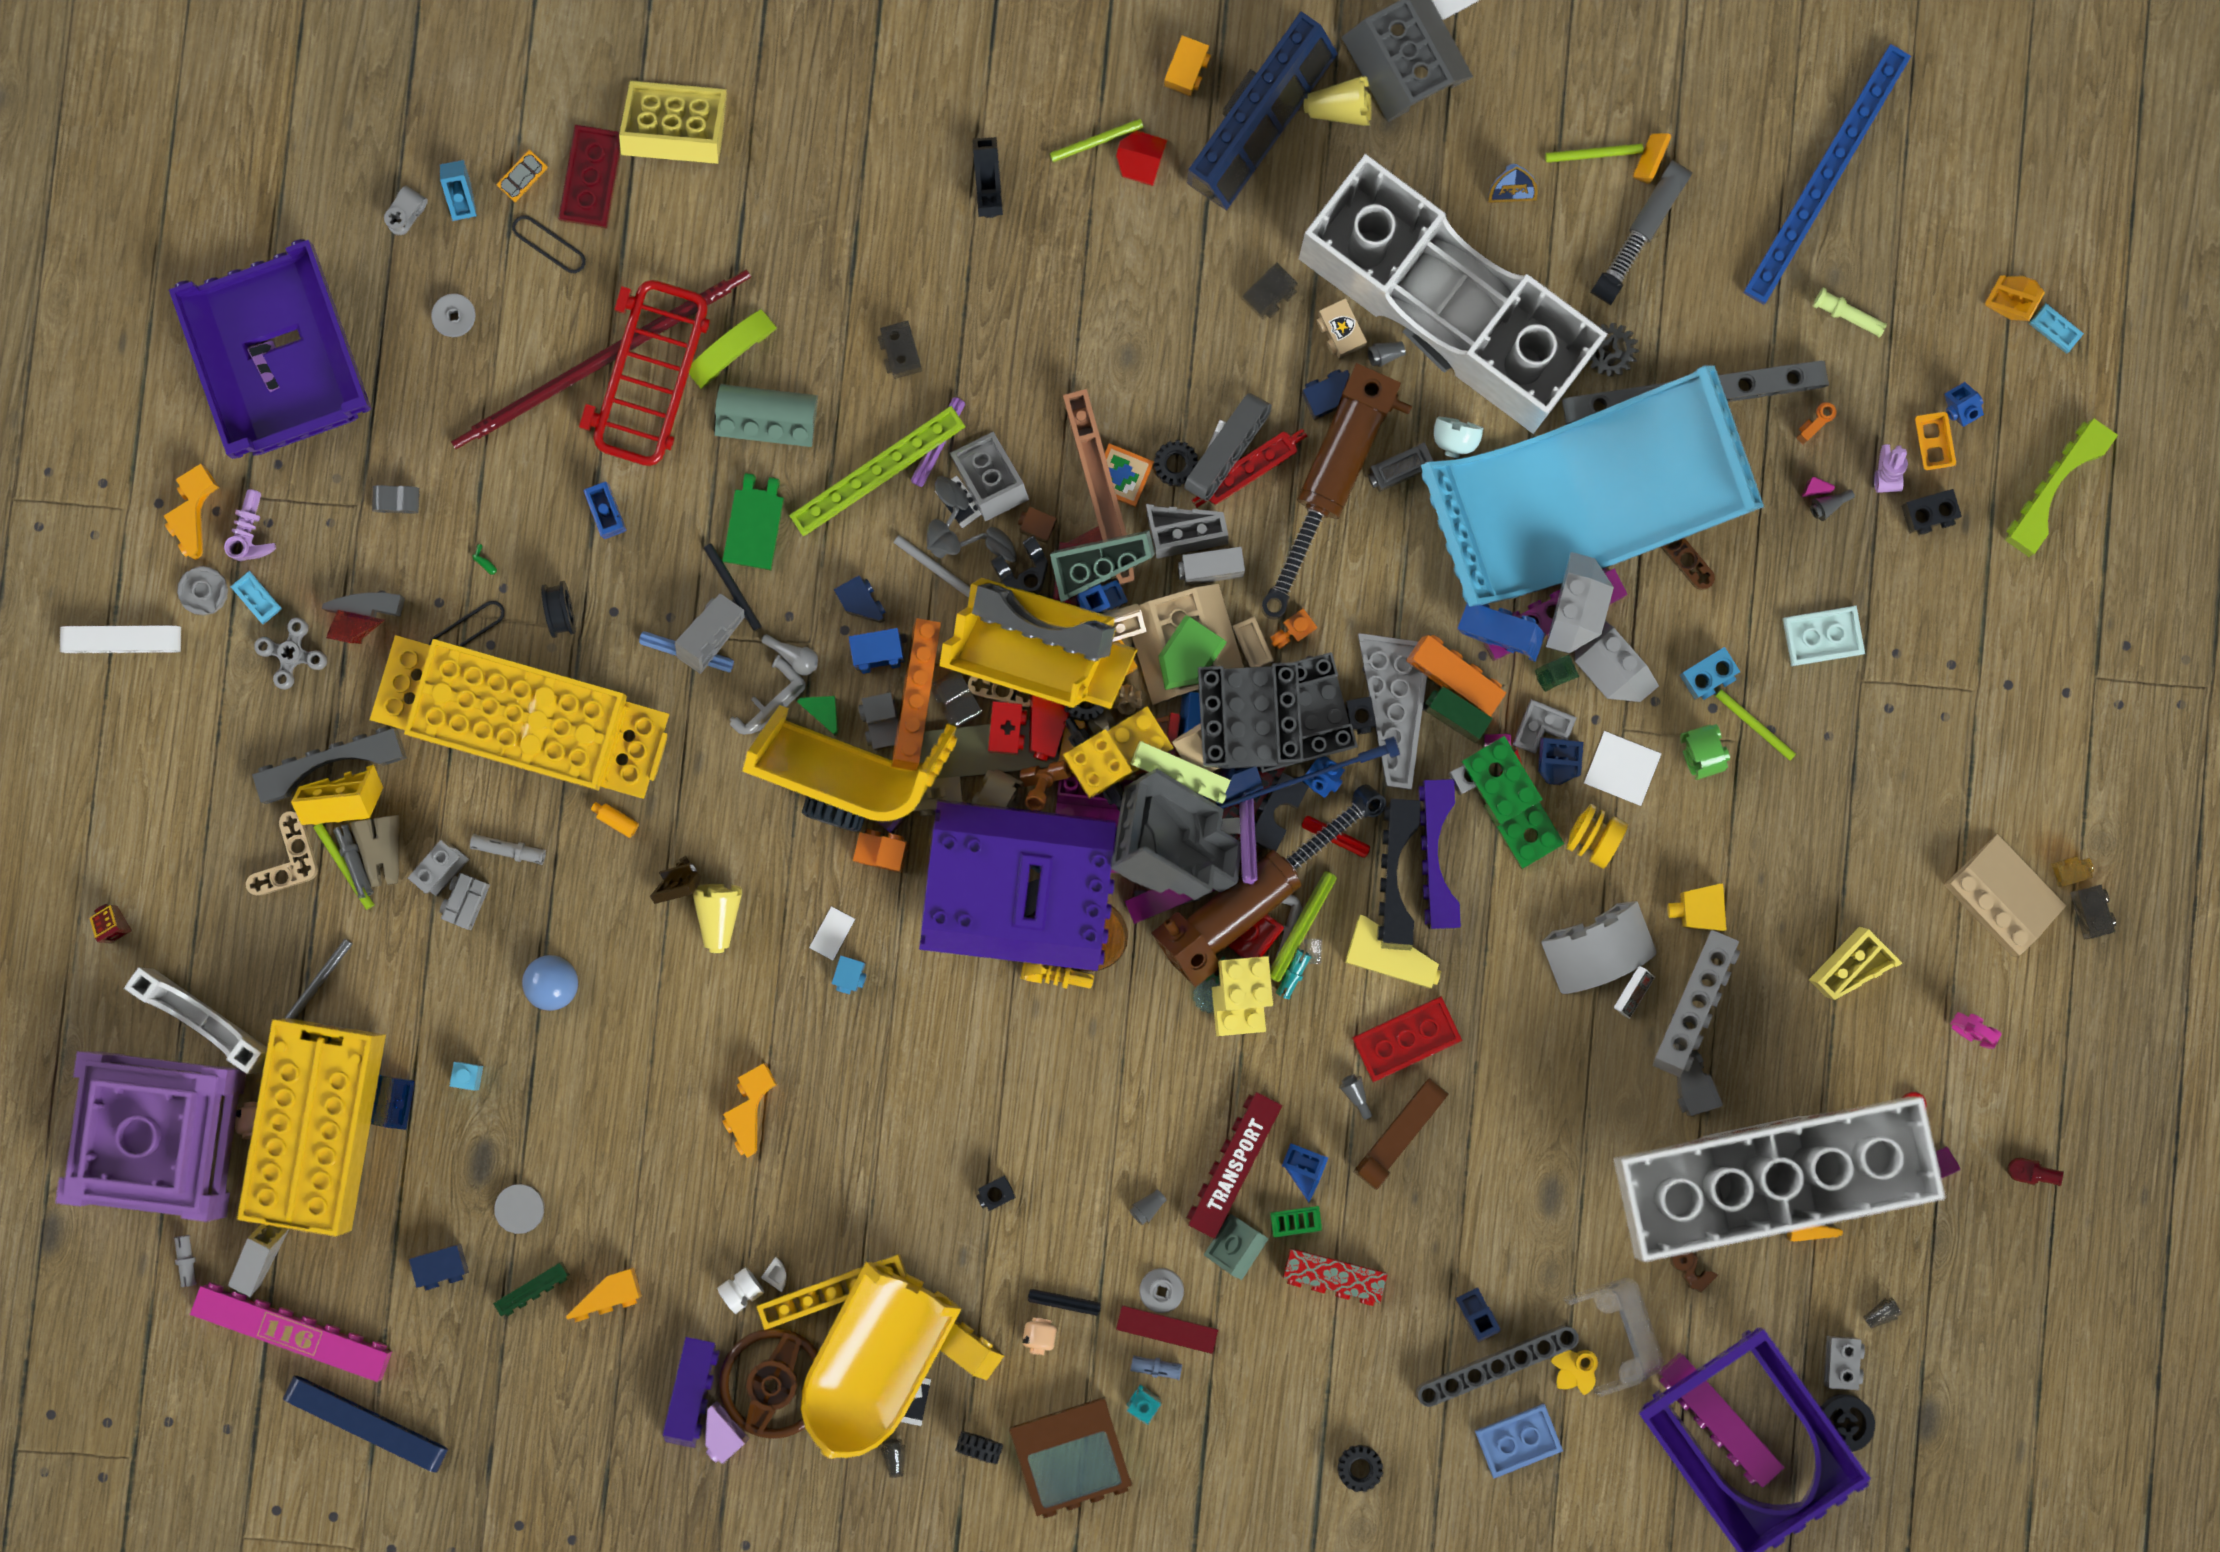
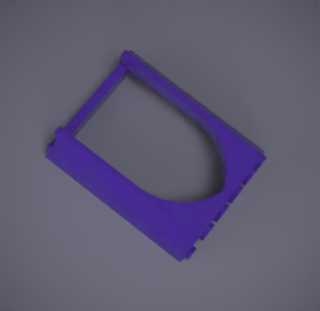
M1757 1327L1753 1332L1747 1330L1742 1333L1741 1340L1664 1392H1661L1660 1389L1652 1395L1654 1399L1646 1402L1639 1412V1415L1737 1552H1764L1771 1546L1773 1548L1780 1546L1786 1540L1784 1537L1792 1532L1794 1534L1801 1532L1807 1526L1805 1523L1813 1518L1815 1520L1822 1518L1827 1513L1826 1509L1834 1504L1835 1506L1843 1504L1848 1500L1847 1495L1855 1490L1856 1492L1864 1490L1869 1486V1481L1871 1480L1771 1338L1761 1327ZM1751 1350L1802 1421L1811 1438L1815 1452V1468L1810 1487L1803 1499L1792 1504H1769L1749 1498L1737 1491L1720 1475L1670 1404Z

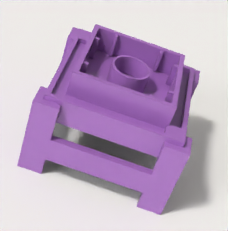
M77 1052L74 1077H79L78 1093L66 1177L59 1178L56 1203L75 1206L100 1205L182 1215V1219L199 1221L226 1218L230 1193L226 1192L238 1097L239 1094H244L247 1073L239 1068L209 1066L108 1052ZM221 1095H225L212 1194H208Z

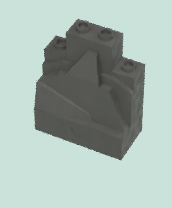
M1156 768L1124 787L1111 869L1129 880L1162 893L1167 889H1171L1180 895L1184 893L1196 900L1211 892L1212 888L1221 893L1237 884L1241 860V842L1221 830L1223 809Z

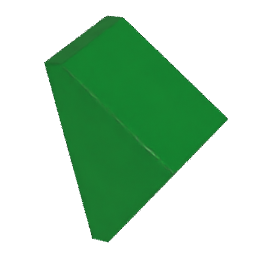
M835 696L799 698L798 704L833 735L836 736L839 733L837 698Z

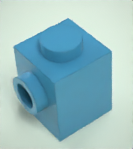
M840 955L832 984L837 985L836 991L850 995L851 990L857 992L858 987L863 988L867 974L863 973L866 963Z

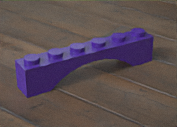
M1454 779L1424 780L1422 782L1423 786L1418 787L1419 801H1423L1424 811H1420V826H1424L1425 835L1421 836V850H1425L1426 860H1422V875L1427 876V885H1423V899H1428V909H1424V924H1429V929L1461 928L1460 903L1452 895L1444 882L1438 860V840L1441 828L1448 813L1455 805Z

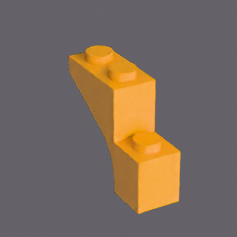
M202 464L197 465L176 479L179 487H177L179 494L184 500L188 499V501L164 515L168 522L165 524V527L172 536L176 535L179 539L180 544H178V547L183 555L195 560L203 554L201 509L206 498L219 488L207 467Z
M766 1063L738 1077L740 1083L737 1084V1087L742 1096H748L749 1100L723 1114L726 1118L723 1120L726 1130L729 1134L734 1133L737 1139L734 1144L740 1155L745 1154L747 1158L757 1152L759 1102L767 1091L778 1085Z

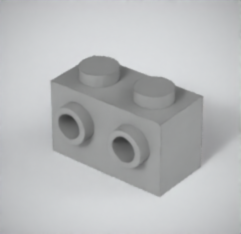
M1838 1336L1826 1337L1824 1386L1835 1389L1859 1390V1384L1863 1383L1864 1378L1863 1369H1860V1359H1864L1865 1346L1861 1344V1339Z

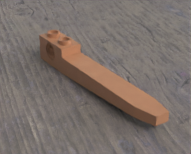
M1087 389L1063 395V401L1102 540L1125 536L1127 533ZM1133 567L1115 575L1120 585L1134 581Z

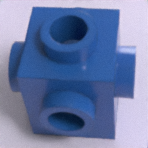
M1966 382L1944 394L1948 406L1946 413L1952 421L1956 420L1962 427L1984 415L1981 406L1983 404L1982 397Z
M1326 756L1317 758L1306 774L1337 763ZM1341 767L1302 782L1326 798L1330 791L1335 793L1342 784L1343 780L1340 777L1345 769Z

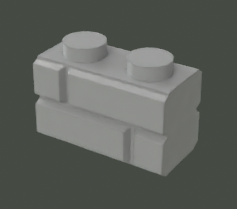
M459 873L458 877L454 876L449 886V890L452 891L448 900L444 899L439 910L442 913L440 919L467 930H472L490 884L463 873Z

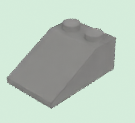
M994 432L950 453L985 521L1029 500L1023 481Z

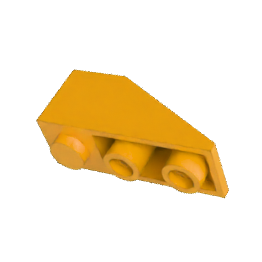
M634 1268L614 1273L604 1278L566 1316L567 1320L574 1318L575 1322L589 1318L588 1313L598 1311L599 1315L613 1311L612 1306L621 1303L623 1308L637 1304L636 1299L642 1297Z

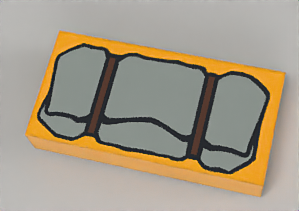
M528 150L496 186L513 202H516L548 169V166L532 151Z

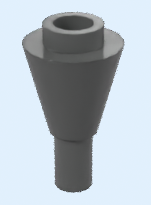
M1849 489L1839 495L1812 499V505L1810 506L1812 515L1816 519L1825 521L1843 503L1855 497L1854 492Z
M1355 1074L1345 1077L1342 1080L1343 1084L1339 1088L1358 1107L1364 1120L1372 1117V1113L1366 1103L1362 1077H1356Z

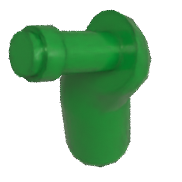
M478 544L475 554L472 555L473 560L490 575H494L497 572V568L488 559L480 556L483 545Z

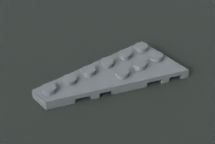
M1358 633L1369 697L1371 696L1376 720L1375 729L1379 746L1385 745V739L1394 736L1401 754L1393 758L1389 754L1381 756L1386 786L1411 790L1427 676L1409 664L1406 659L1418 641Z

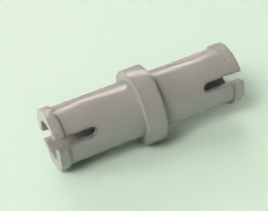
M190 1235L174 1237L177 1254L175 1265H178L180 1287L197 1285L193 1264L196 1260L195 1257H192Z

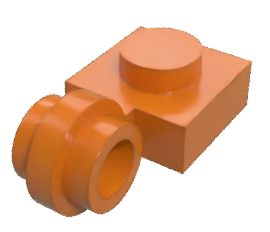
M1828 402L1820 404L1816 410L1817 418L1813 422L1808 419L1798 429L1801 434L1797 439L1803 445L1825 423L1835 418L1836 408L1833 404ZM1823 409H1827L1830 415L1825 416L1823 414Z
M1303 608L1283 622L1288 631L1285 633L1283 630H1280L1271 637L1273 641L1271 644L1274 647L1277 646L1280 650L1291 642L1288 638L1291 635L1298 643L1318 627Z

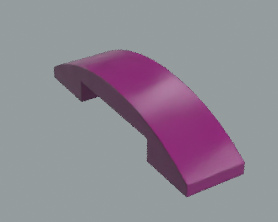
M1152 889L1126 900L1125 903L1133 923L1136 924L1194 899L1184 893L1180 895L1171 889H1167L1162 893Z

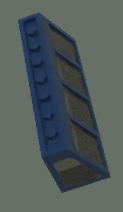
M1300 11L1188 169L1187 184L1227 211L1302 106L1304 99H1307L1308 94L1311 93L1338 55L1321 24Z

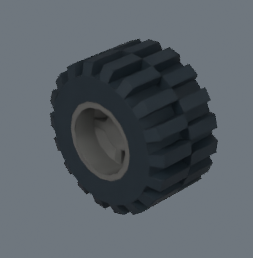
M806 796L801 812L808 818L854 832L861 831L864 817Z

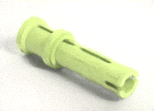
M1824 287L1820 290L1813 304L1814 308L1820 307L1831 313V316L1834 318L1840 316L1875 334L1879 338L1884 332L1883 328L1885 329L1887 323L1847 304L1845 298H1838L1828 293Z

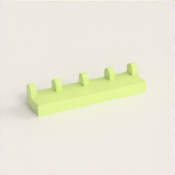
M1139 741L1130 762L1131 765L1147 772L1157 768L1194 792L1219 803L1225 801V793L1231 781Z

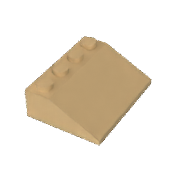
M1998 834L1944 884L2012 957L2020 956L2032 945L2066 907L2061 899Z

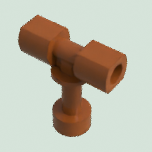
M1065 760L1052 762L1048 768L1041 769L1038 765L1021 770L1020 779L1024 782V786L1036 785L1035 790L1028 792L1025 804L1030 810L1040 811L1044 808L1047 801L1044 792L1045 789L1052 786L1053 781L1071 777L1072 770Z

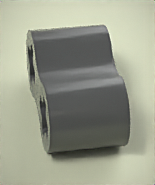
M373 486L372 511L379 513L417 514L419 511L420 488L411 486Z

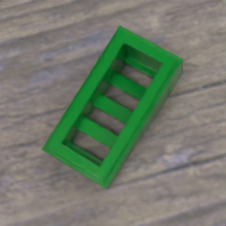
M1319 1206L1270 1212L1273 1237L1322 1231ZM1309 1212H1313V1227L1309 1226ZM1303 1213L1305 1228H1300L1298 1214ZM1288 1215H1293L1295 1229H1290ZM1283 1216L1285 1230L1280 1231L1279 1217Z

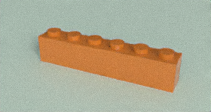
M917 618L914 623L891 767L916 771L919 765L941 622Z

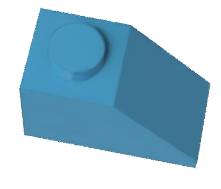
M464 160L440 164V181L452 220L477 216L471 182Z

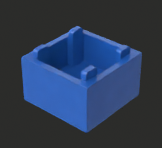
M898 628L849 636L853 665L857 671L861 670L863 674L870 673L871 668L891 665L893 669L900 668V663L905 662L901 635Z

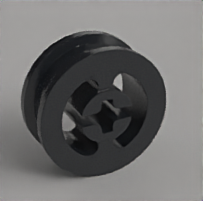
M560 581L558 586L548 587L546 584L542 585L543 609L551 637L556 638L558 633L568 631L571 635L575 634V617L566 582Z
M1849 1394L1834 1395L1828 1398L1820 1408L1828 1420H1830L1832 1413L1839 1408V1411L1833 1416V1420L1836 1423L1845 1422V1418L1852 1422L1858 1421L1857 1417L1850 1413V1409L1855 1407L1859 1410L1862 1416V1427L1855 1437L1852 1438V1435L1859 1429V1426L1855 1423L1847 1424L1846 1429L1840 1424L1833 1425L1842 1434L1841 1438L1851 1452L1858 1451L1865 1447L1874 1435V1415L1868 1405L1859 1398Z

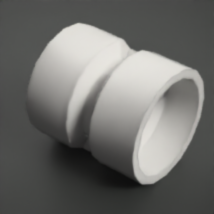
M747 1267L734 1275V1281L727 1280L717 1288L725 1303L735 1314L747 1306L748 1300L754 1301L764 1294L762 1286Z

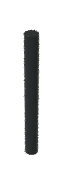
M712 543L706 545L703 548L737 605L744 609V616L752 630L757 631L762 625Z

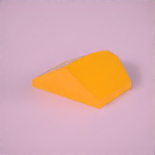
M2002 275L1997 280L1985 305L2010 320L2030 321L2045 292L2036 280L2025 276L2006 277Z

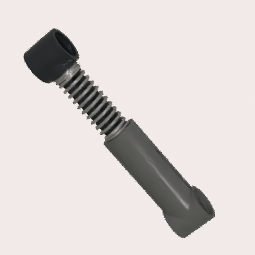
M1674 160L1671 161L1645 206L1630 227V237H1627L1623 248H1620L1616 259L1611 263L1612 266H1609V270L1606 273L1601 274L1590 293L1611 306L1623 287L1622 281L1625 279L1624 275H1627L1626 272L1629 271L1628 268H1631L1630 264H1634L1635 257H1638L1637 253H1640L1639 250H1642V246H1645L1644 242L1649 243L1671 206L1693 174L1692 171Z

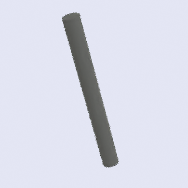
M346 938L342 941L285 1016V1019H296L353 945L352 942Z

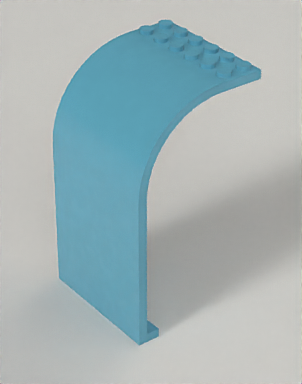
M1715 366L1701 367L1697 369V372L1520 443L1472 457L1433 461L1421 465L1423 481L1428 485L1431 494L1430 502L1437 511L1439 517L1438 525L1441 531L1444 532L1447 541L1446 548L1453 558L1455 564L1454 571L1461 581L1463 587L1462 594L1469 607L1516 598L1563 583L1571 552L1595 558L1603 569L1764 507Z

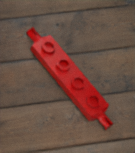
M1302 428L1291 436L1283 431L1238 460L1208 501L1216 506L1297 453L1296 444L1307 438V434L1304 433ZM1198 496L1191 500L1196 508L1207 502L1203 499L1201 500Z

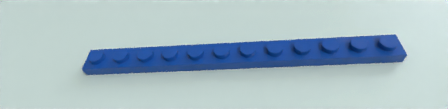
M1892 44L1888 46L1745 288L1744 294L1765 305L1903 72L1911 55Z

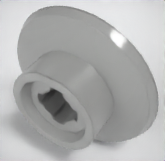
M445 295L435 303L432 309L433 325L438 332L445 336H462L474 324V306L470 300L462 295ZM458 313L459 319L451 321L450 315Z
M1158 1268L1144 1276L1140 1283L1139 1294L1143 1304L1149 1310L1156 1313H1167L1174 1310L1181 1303L1184 1287L1180 1277L1175 1272L1165 1268ZM1158 1286L1167 1288L1164 1297L1156 1294Z

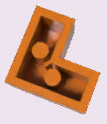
M866 829V833L859 832L853 857L854 862L894 872H903L909 844L904 841L905 838L903 836L889 833L888 837H880L881 832Z

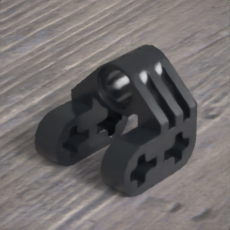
M1032 535L1022 543L1035 568H1029L1015 579L1002 555L991 560V564L1005 586L1038 594L1044 584L1048 562L1040 545ZM1029 577H1034L1038 580V584L1033 588L1025 586V581Z

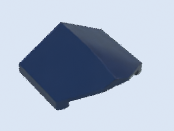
M1541 738L1538 771L1547 784L1562 785L1573 778L1581 776L1584 742Z

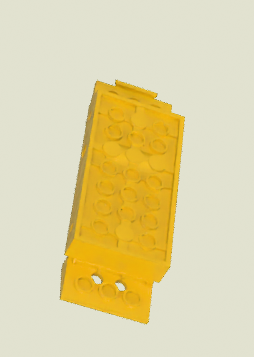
M395 635L370 720L404 730L405 735L597 791L602 787L644 799L650 780L654 781L662 759L667 742V733H664L669 714L626 702L627 696L623 693L435 639H432L431 645ZM415 669L422 671L421 679L418 681L413 680L411 677L412 671ZM410 692L414 693V702L407 704L404 701L405 695ZM627 730H632L635 733V738L631 742H627L624 739V733ZM619 754H626L628 756V762L625 765L617 763V756Z

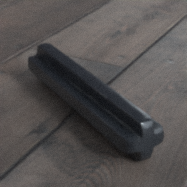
M1030 1289L1028 1295V1302L1095 1316L1100 1314V1302L1036 1289Z

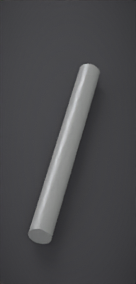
M900 535L895 539L894 544L969 598L970 586Z

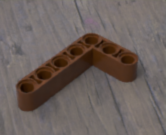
M1428 1078L1358 1164L1353 1173L1377 1190L1389 1176V1168L1431 1118L1449 1093L1432 1079Z

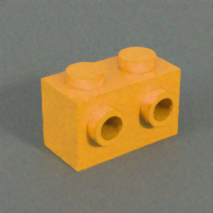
M1182 35L1166 74L1164 86L1188 96H1192L1194 90L1198 91L1203 79L1199 75L1202 68L1207 69L1212 56L1208 54L1209 45Z

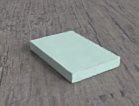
M1857 606L1783 618L1791 667L1865 654Z

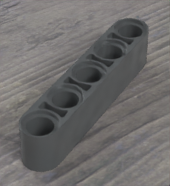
M1248 393L1188 476L1184 486L1185 490L1208 501L1264 424L1271 412L1272 405Z

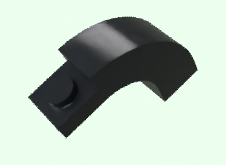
M997 137L972 139L978 217L994 218L997 215H1003Z

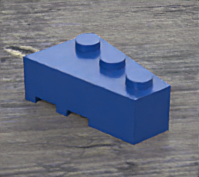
M1467 603L1457 628L1465 636L1489 645L1494 644L1506 648V651L1513 654L1518 652L1527 655L1528 659L1536 662L1546 635L1535 623V619L1522 615L1521 618L1512 616L1513 612L1503 608H1499L1496 611L1490 609L1489 604L1469 607Z

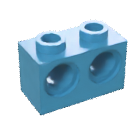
M1723 647L1681 673L1680 677L1694 699L1701 696L1705 700L1716 693L1714 688L1722 684L1726 687L1736 681L1735 675L1740 670L1726 648ZM1717 663H1723L1727 667L1726 675L1717 673ZM1696 676H1703L1706 679L1705 688H1699L1695 684Z

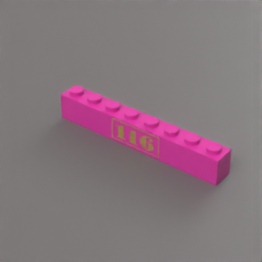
M209 1282V1285L200 1286L190 1315L376 1382L383 1379L392 1351L386 1349L387 1345L377 1341H373L372 1344L363 1341V1336L355 1333H349V1336L340 1333V1328L329 1324H326L325 1327L316 1324L317 1320L308 1316H303L302 1319L293 1316L294 1312L289 1309L280 1307L279 1310L270 1308L269 1302L256 1299L255 1302L246 1299L247 1295L240 1294L237 1291H233L232 1294L223 1291V1286Z

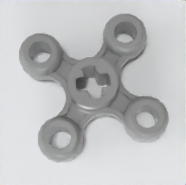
M293 618L289 621L287 626L289 637L284 643L276 644L267 637H261L254 644L255 652L262 657L276 656L280 660V668L274 674L273 682L277 688L287 690L293 686V670L297 665L305 663L314 670H322L327 665L328 659L323 652L318 650L307 652L302 648L301 640L307 634L309 626L301 618ZM297 624L301 625V629L299 631H295V627ZM267 643L268 647L263 651L262 646ZM289 649L294 650L292 659L286 657L289 655ZM319 656V663L314 664V659ZM286 676L287 680L282 684L281 678Z

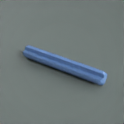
M645 631L641 633L639 639L641 645L676 655L675 641ZM716 654L707 666L731 672L734 661Z

